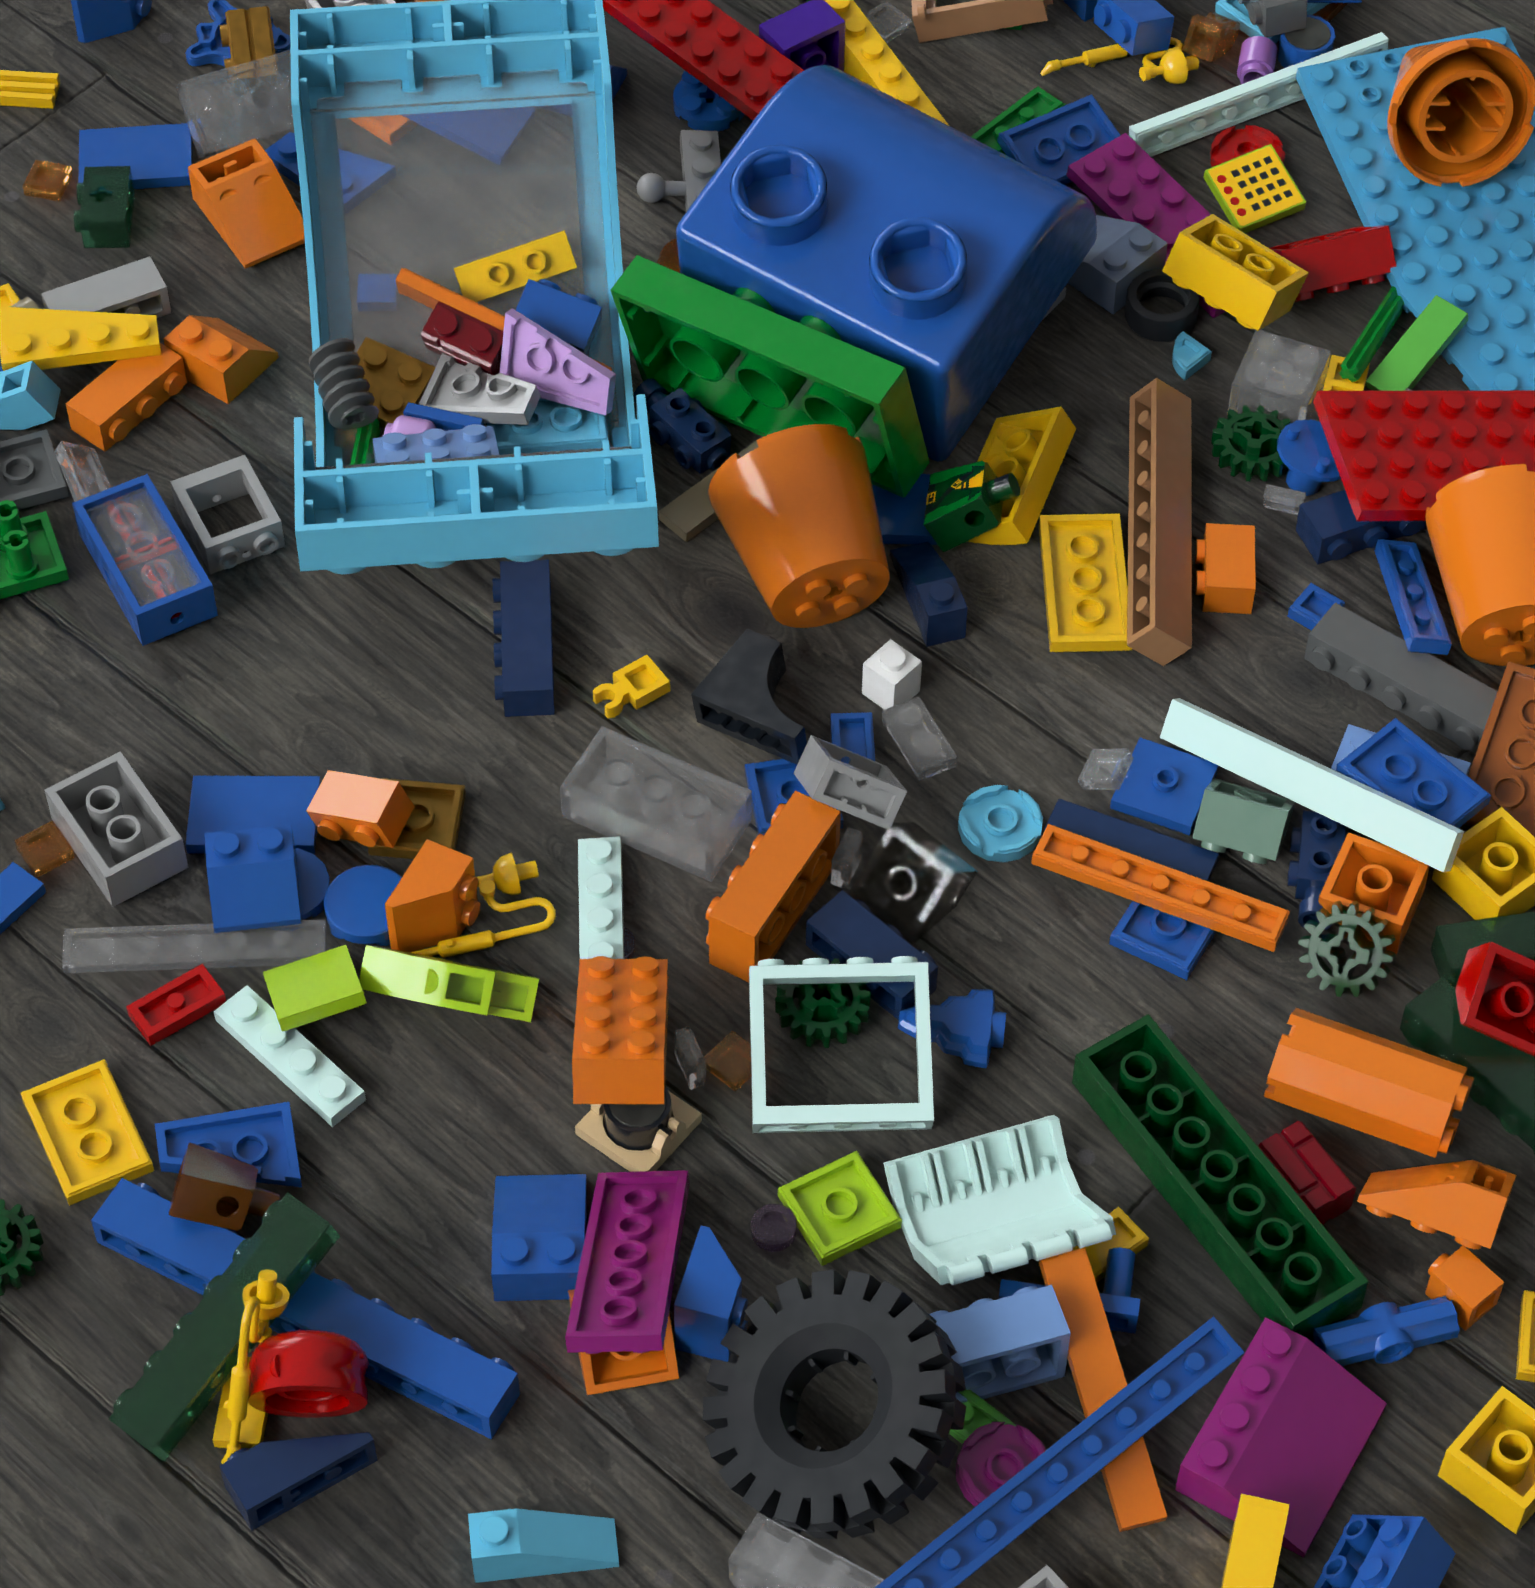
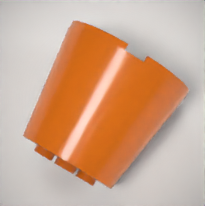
M830 424L802 425L774 432L756 440L758 448L742 457L737 453L729 457L711 479L708 489L709 500L776 621L794 628L818 627L846 619L862 611L882 595L888 586L890 574L866 452L859 437L854 438L848 435L847 429L841 426Z
M1526 464L1487 468L1458 478L1436 493L1437 501L1432 507H1427L1426 526L1463 651L1474 660L1490 665L1507 666L1508 661L1523 666L1534 665L1535 472L1527 471Z

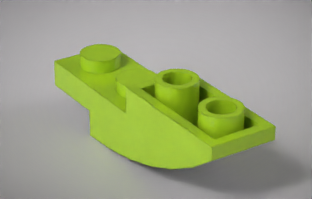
M366 945L359 981L363 990L486 1016L488 1014L531 1022L539 978Z

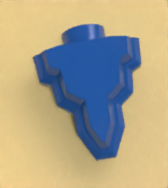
M972 989L967 996H949L941 1005L930 1004L931 1042H936L943 1053L961 1057L965 1065L986 1069L989 1063L991 1047L1003 1048L1006 1012L995 1011L994 990ZM914 1006L900 1011L898 1029L916 1039Z

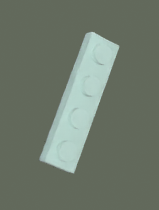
M621 837L578 839L580 959H591L598 956L611 959H625Z
M248 985L214 1011L215 1020L332 1128L366 1101L365 1091L298 1030L293 1028L282 1032L275 1010Z

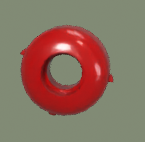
M294 1330L273 1335L261 1341L252 1352L249 1362L251 1375L248 1403L260 1411L288 1417L321 1418L357 1412L368 1404L365 1373L369 1363L366 1353L354 1340L334 1332Z

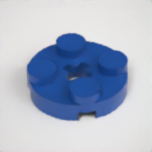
M687 71L682 73V80L674 89L673 106L675 115L679 120L680 116L687 120L688 127L694 130L723 131L730 128V122L738 116L739 121L744 117V113ZM713 98L714 100L713 103H706V99Z

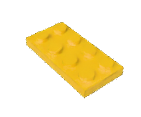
M1120 514L1040 515L1039 536L1050 652L1132 651V648L1127 646L1128 586Z

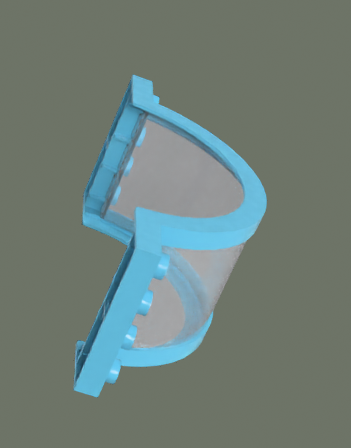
M444 0L290 10L291 106L303 215L312 353L321 345L339 338L352 340L355 344L353 352H357L365 338L368 337L436 367L441 355L427 349L421 337L422 330L434 309L398 292L395 279L401 268H406L462 295L453 268L565 230L577 268L545 278V280L557 284L561 287L562 292L575 296L576 293L587 295L595 299L597 305L602 307V320L587 356L611 367L612 372L616 373L613 408L606 415L609 441H602L603 448L521 453L519 446L514 447V454L432 459V453L430 452L425 453V460L375 463L374 461L371 464L350 465L357 429H337L330 424L328 413L323 406V399L318 392L319 386L314 381L316 467L312 441H306L303 417H294L295 536L300 571L328 570L336 574H353L372 566L418 564L426 568H442L460 560L505 557L515 562H530L547 554L594 551L600 555L618 556L634 548L659 547L657 500L645 394L636 395V419L629 341L610 291L623 274L612 84L603 0ZM525 286L476 303L505 316V313L511 308L516 310ZM379 426L380 438L383 437L385 428Z

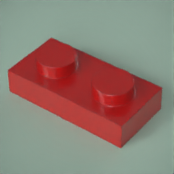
M202 963L129 1004L126 1008L130 1019L149 1045L152 1046L216 1010L226 1002V996Z

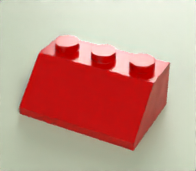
M1389 225L1358 226L1269 247V249L1309 272L1295 302L1314 298V290L1326 288L1327 293L1350 289L1349 282L1362 279V285L1385 281L1384 274L1390 273V268L1397 267Z
M1491 941L1469 949L1455 989L1461 1024L1535 1057V961Z

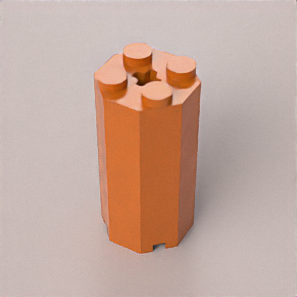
M1295 1008L1287 1024L1292 1025L1289 1036L1282 1034L1267 1078L1266 1084L1269 1086L1265 1090V1098L1434 1158L1437 1157L1439 1152L1447 1154L1460 1123V1119L1452 1117L1454 1110L1462 1111L1474 1081L1473 1077L1466 1075L1468 1067Z

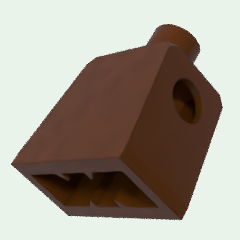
M188 1143L175 1182L169 1215L239 1231L242 1229L247 1213L272 1220L280 1194L255 1187L258 1172L255 1166L199 1145Z

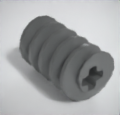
M348 338L335 339L321 345L312 353L308 363L311 371L314 373V381L319 386L318 392L323 399V406L328 413L330 424L337 429L343 430L364 427L374 422L379 415V409L377 406H373L375 401L373 394L367 392L370 384L367 379H363L365 371L362 366L358 365L360 357L356 352H353L355 344Z

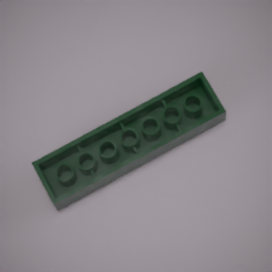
M1149 1014L1076 1054L1072 1084L1262 1321L1266 1317L1311 1339L1314 1328L1337 1323L1362 1308L1369 1282Z

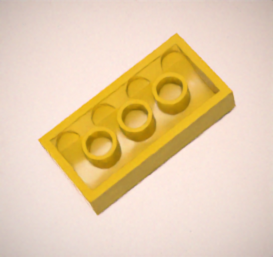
M1062 406L996 418L977 462H987L997 477L1013 473L1019 483L1020 495L1003 501L1001 522L997 527L967 542L988 545H1017L1029 542L1076 431V427Z

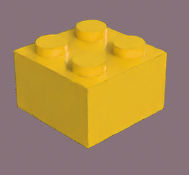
M1501 807L1463 834L1451 871L1443 873L1434 869L1432 880L1493 936L1535 906V837Z
M1502 1386L1446 1450L1438 1476L1514 1534H1517L1535 1512V1409Z

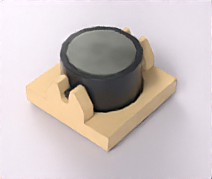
M665 1086L664 1104H590L591 1110L575 1126V1133L629 1172L656 1171L700 1124L702 1114L668 1091Z

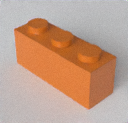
M160 343L161 355L117 360L65 403L71 430L106 452L115 443L122 441L140 422L152 416L159 406L171 396L178 394L183 386L187 384L183 357Z

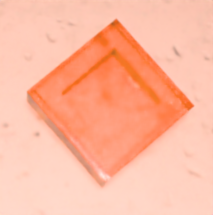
M35 160L23 184L24 195L60 202L73 176L71 166Z
M53 821L14 840L16 849L36 877L75 858L73 849Z
M732 1030L702 1058L703 1067L733 1091H737L751 1077L750 1043Z

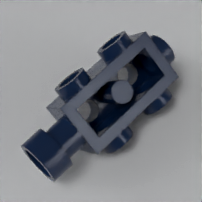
M654 378L645 380L637 387L633 394L634 403L637 405L636 395L645 394L647 413H650L649 433L657 444L663 445L667 443L673 448L677 462L684 469L693 467L699 474L709 468L715 471L730 457L732 439L730 431L725 424L720 421L717 422L710 416L699 400L691 398L681 388L666 395V389Z
M1303 810L1301 826L1292 827L1290 852L1298 853V861L1290 860L1287 886L1295 887V899H1302L1299 905L1298 922L1303 928L1309 920L1320 923L1316 916V912L1322 908V905L1318 902L1319 895L1348 832H1345L1344 825L1317 812ZM1333 924L1327 926L1325 930L1329 929Z

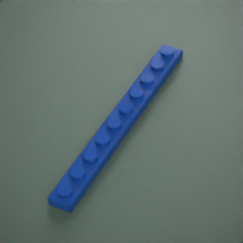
M1213 1316L875 1588L958 1587L1237 1361L1245 1352Z

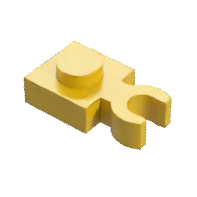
M645 655L613 673V684L605 683L597 686L593 690V702L598 704L603 700H612V702L605 705V716L608 719L614 718L622 712L623 706L629 702L638 710L670 692V680L652 659Z

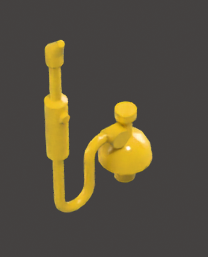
M1171 37L1170 44L1175 47L1146 54L1142 60L1144 67H1140L1139 75L1143 82L1161 75L1169 83L1183 84L1187 80L1188 71L1199 68V60L1196 55L1185 57L1182 52V42ZM1119 44L1082 52V56L1048 61L1040 74L1045 76L1053 71L1060 70L1062 67L1084 63L1086 66L1089 65V67H1095L1100 62L1126 57L1128 52ZM1161 58L1159 66L1155 65L1151 60Z
M512 853L505 854L496 860L493 866V873L477 876V888L479 887L480 895L484 897L488 906L495 911L510 912L532 906H542L547 911V918L544 921L497 933L486 930L438 941V945L435 947L409 953L430 957L440 955L442 958L493 947L496 941L548 929L554 923L556 910L547 899L532 897L506 904L498 903L494 899L495 885L498 890L505 894H521L520 881L539 877L536 861L515 864Z
M266 1269L260 1271L258 1280L247 1284L243 1288L242 1299L245 1309L240 1327L237 1365L231 1371L229 1400L224 1403V1409H228V1419L232 1421L230 1443L227 1444L226 1454L221 1460L222 1464L234 1452L241 1449V1444H239L241 1421L245 1420L247 1416L251 1370L247 1366L249 1341L251 1343H261V1341L271 1337L272 1329L269 1327V1320L279 1317L288 1305L290 1293L283 1284L277 1282V1273L273 1270Z

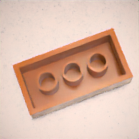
M796 790L786 804L780 803L772 816L771 826L765 835L760 833L755 838L750 848L749 858L743 866L737 865L728 880V888L721 897H714L707 909L705 918L709 921V932L706 937V944L709 945V964L749 983V966H758V961L773 959L839 862L841 811L816 801Z
M604 956L580 959L572 1054L573 1104L665 1103L668 959H655L647 956L636 959H611Z

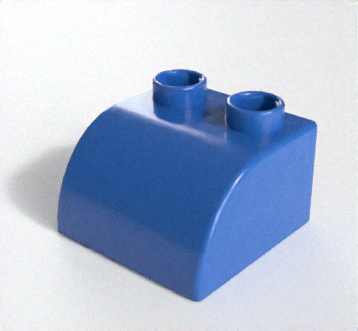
M819 65L810 67L790 79L766 103L679 221L676 228L681 274L731 295L737 288L750 289L762 296L772 306L775 313L798 323L804 316L817 317L829 324L838 333L843 342L905 367L928 458L935 461H943L950 456L1097 239V221L1094 207L1085 195L833 66Z

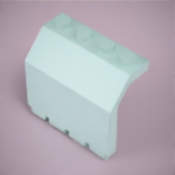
M1055 1115L883 1163L892 1204L902 1219L901 1228L913 1258L940 1285L947 1283L951 1285L960 1284L984 1277L985 1272L998 1273L1028 1264L1030 1259L1039 1261L1070 1252L1075 1246L1081 1249L1112 1240V1236L1116 1235L1113 1217L1082 1194L1068 1162L1060 1121Z

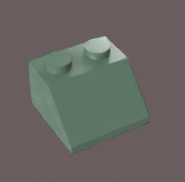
M1214 778L1205 788L1192 838L1201 840V847L1207 850L1225 853L1226 848L1241 851L1243 852V859L1254 863L1267 864L1268 859L1276 861L1280 854L1296 802L1283 796Z

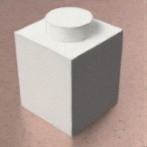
M890 639L863 663L862 694L891 715L896 714L920 692L922 661Z

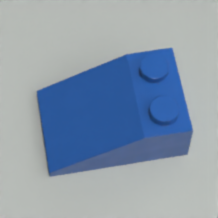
M586 1174L496 1176L491 1268L494 1301L569 1300L568 1290L575 1289L587 1231Z

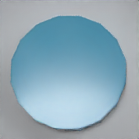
M993 785L980 788L967 797L959 813L958 831L962 843L973 854L988 861L1008 862L1021 859L1034 850L1041 839L1043 816L1039 804L1028 793L1020 789L1018 792L1008 790V786Z

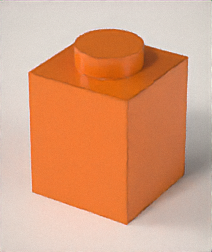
M1461 1246L1451 1256L1443 1253L1432 1263L1428 1269L1430 1278L1425 1294L1430 1299L1446 1296L1449 1301L1452 1300L1458 1314V1325L1466 1331L1497 1305L1504 1281L1469 1249Z

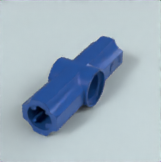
M1446 1296L1403 1307H1398L1394 1302L1379 1303L1364 1310L1358 1318L1314 1328L1313 1339L1316 1346L1341 1366L1373 1358L1379 1364H1387L1406 1357L1414 1348L1457 1338L1460 1328L1457 1319L1458 1314L1452 1300L1449 1301Z

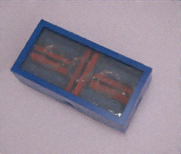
M148 474L72 503L79 535L142 646L218 616L213 585Z

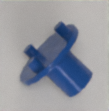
M1297 420L1285 426L1278 436L1277 451L1282 462L1289 468L1286 475V483L1292 491L1300 495L1309 496L1319 491L1322 482H1333L1341 479L1320 421Z

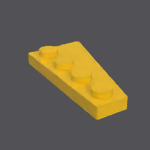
M0 307V356L3 371L29 361H33L41 370L161 355L156 315Z

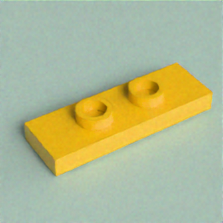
M564 230L453 269L462 295L474 302H478L525 286L528 279L537 282L540 279L575 269L577 265Z

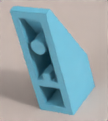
M33 361L0 372V430H25L55 419L61 389Z
M517 1508L468 1514L475 1583L619 1567L614 1518Z

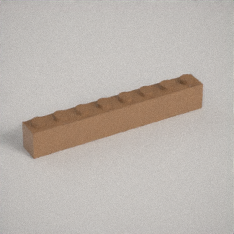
M1155 378L1130 397L1127 646L1165 666L1192 648L1191 398L1160 379Z

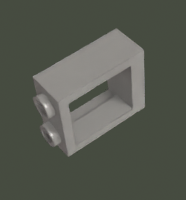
M246 455L170 481L175 509L210 574L223 569H230L237 564L261 555H268L275 550L285 547L281 519ZM249 494L262 520L211 538L198 512Z
M812 735L794 771V775L812 799L890 830L907 793V790L886 765ZM847 756L850 761L847 764L842 762L841 759Z

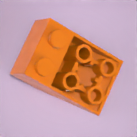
M255 138L188 166L193 200L245 269L305 243L303 217L274 162Z
M1475 1160L1373 1172L1360 1192L1357 1202L1367 1205L1366 1209L1377 1216L1391 1218L1393 1215L1410 1220V1225L1422 1232L1434 1234L1438 1230L1455 1236L1454 1240L1462 1246L1471 1249H1481L1483 1246L1491 1249L1517 1175Z

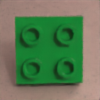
M1 501L0 599L69 580L67 568L47 512L44 511L20 518L17 506L13 501Z

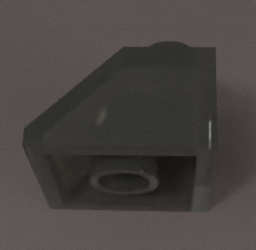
M915 822L892 823L890 830L887 829L848 894L854 899L863 901L870 908L871 912L883 922L896 927L907 941L916 943L958 905L978 871Z

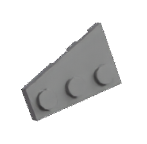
M442 353L419 405L482 418L484 423L528 425L541 395L535 384L502 373L491 375L482 372L478 365L468 363L464 366L455 363L453 357Z

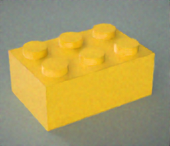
M1214 214L1179 233L1162 269L1163 273L1172 277V281L1177 286L1191 289L1204 297V301L1211 307L1225 310L1236 317L1237 322L1243 327L1257 331L1290 312L1309 273Z

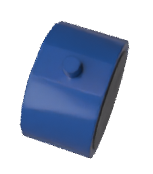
M1307 15L1306 28L1280 34L1277 50L1278 61L1284 68L1332 51L1335 41L1334 28L1328 21L1319 16Z

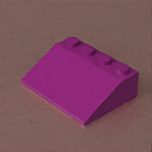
M1265 1317L1183 1459L1175 1490L1235 1521L1241 1493L1290 1504L1282 1547L1305 1557L1381 1418L1387 1403L1308 1338Z

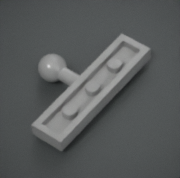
M681 130L680 152L683 181H664L656 173H646L637 182L636 190L638 196L647 203L658 202L664 196H684L687 212L721 165L718 131Z

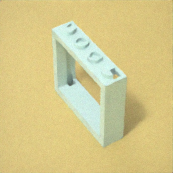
M913 956L894 957L891 959V963H873V959L869 957H854L847 959V964H829V960L825 958H809L803 960L802 965H784V961L781 959H764L758 961V966H749L753 1133L932 1129L934 1106L928 962H918V959ZM914 982L918 1103L766 1106L763 985Z

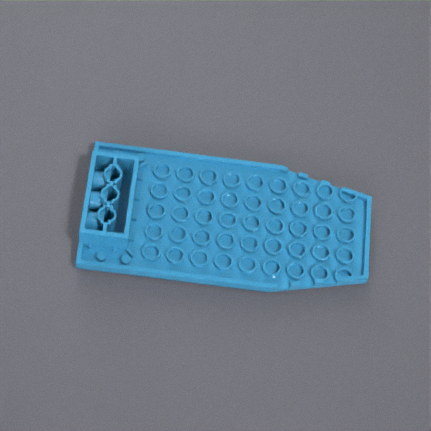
M1500 27L1299 67L1296 73V80L1363 226L1389 225L1397 267L1390 268L1391 272L1386 273L1391 287H1396L1398 296L1402 297L1404 301L1402 308L1407 313L1412 312L1418 318L1437 295L1468 313V322L1441 355L1449 365L1453 363L1463 374L1462 381L1470 391L1535 390V106L1530 123L1534 127L1533 132L1518 156L1494 176L1482 182L1464 187L1460 183H1442L1441 187L1418 179L1410 173L1396 156L1391 146L1387 129L1389 106L1401 61L1410 49L1417 46L1453 40L1481 38L1498 42L1519 56L1506 28Z

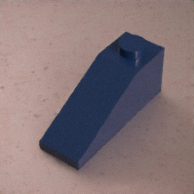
M924 542L890 550L891 560L926 647L965 638L968 607L955 576L931 544Z
M369 1432L261 1442L252 1448H242L234 1452L225 1463L220 1465V1470L226 1490L249 1528L253 1531L378 1460L374 1439Z

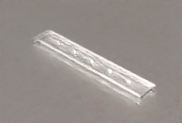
M301 920L302 924L221 933H214L213 923L64 929L62 968L64 973L193 969L202 963L206 968L282 966L326 951L327 925L326 920Z

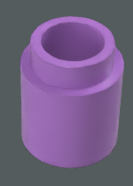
M1253 36L1247 38L1242 43L1237 68V76L1241 84L1274 72L1277 46L1271 39L1263 36Z

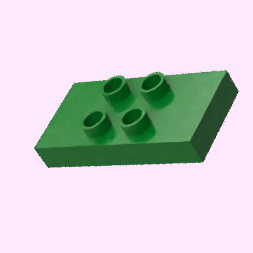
M636 255L610 289L643 382L654 378L666 389V395L681 388L691 398L699 400L707 413L763 437L774 432L802 425L830 424L844 427L847 429L848 435L861 439L866 452L871 483L902 498L906 497L930 463L906 368L843 342L838 333L823 320L814 316H804L798 323L775 313L772 306L762 296L750 289L737 288L731 295Z

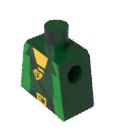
M984 461L930 474L923 525L943 552L948 551L997 527L1001 522L1003 501L1020 495L1019 483L1013 473L997 477L989 464Z

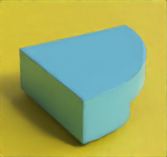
M1182 331L1177 336L1173 347V367L1183 380H1187L1211 361L1212 351Z

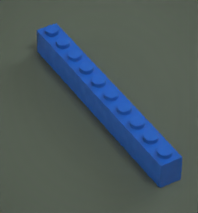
M121 1178L91 1219L97 1243L243 1315L245 1309L242 1299L243 1288L247 1284L258 1280L260 1271L266 1269L275 1271L277 1273V1282L283 1284L288 1289L290 1297L287 1308L279 1317L269 1320V1327L273 1331L282 1333L294 1330H321L346 1336L357 1342L366 1353L369 1365L365 1377L491 1440L520 1395L518 1373L506 1361L496 1357L489 1359L476 1353L472 1346L464 1340L455 1337L450 1340L436 1333L428 1323L419 1318H411L410 1320L395 1313L393 1308L386 1302L378 1298L369 1300L355 1293L350 1285L340 1279L334 1278L330 1281L316 1274L307 1263L298 1259L290 1261L276 1254L274 1249L263 1241L254 1240L251 1242L237 1235L235 1230L170 1216L171 1202L160 1197L155 1189L145 1183H138L136 1185Z

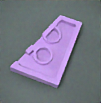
M513 308L505 313L500 373L535 384L541 395L540 398L605 416L612 411L616 373Z

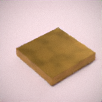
M381 778L398 781L415 807L394 848L375 845L374 847H368L369 855L414 859L427 839L456 850L466 796L465 785Z

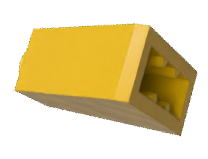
M1241 1493L1221 1588L1274 1587L1290 1504Z

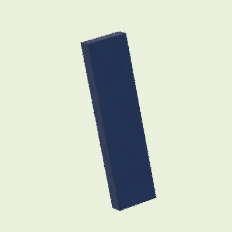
M1058 799L1045 826V829L1048 824L1057 826L1206 881H1210L1219 854L1062 799Z

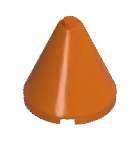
M1467 38L1422 45L1410 49L1402 58L1388 111V135L1396 156L1410 173L1418 179L1441 187L1442 183H1460L1464 187L1482 182L1494 176L1518 156L1533 132L1534 127L1530 123L1535 106V79L1528 66L1516 53L1508 47L1488 39Z

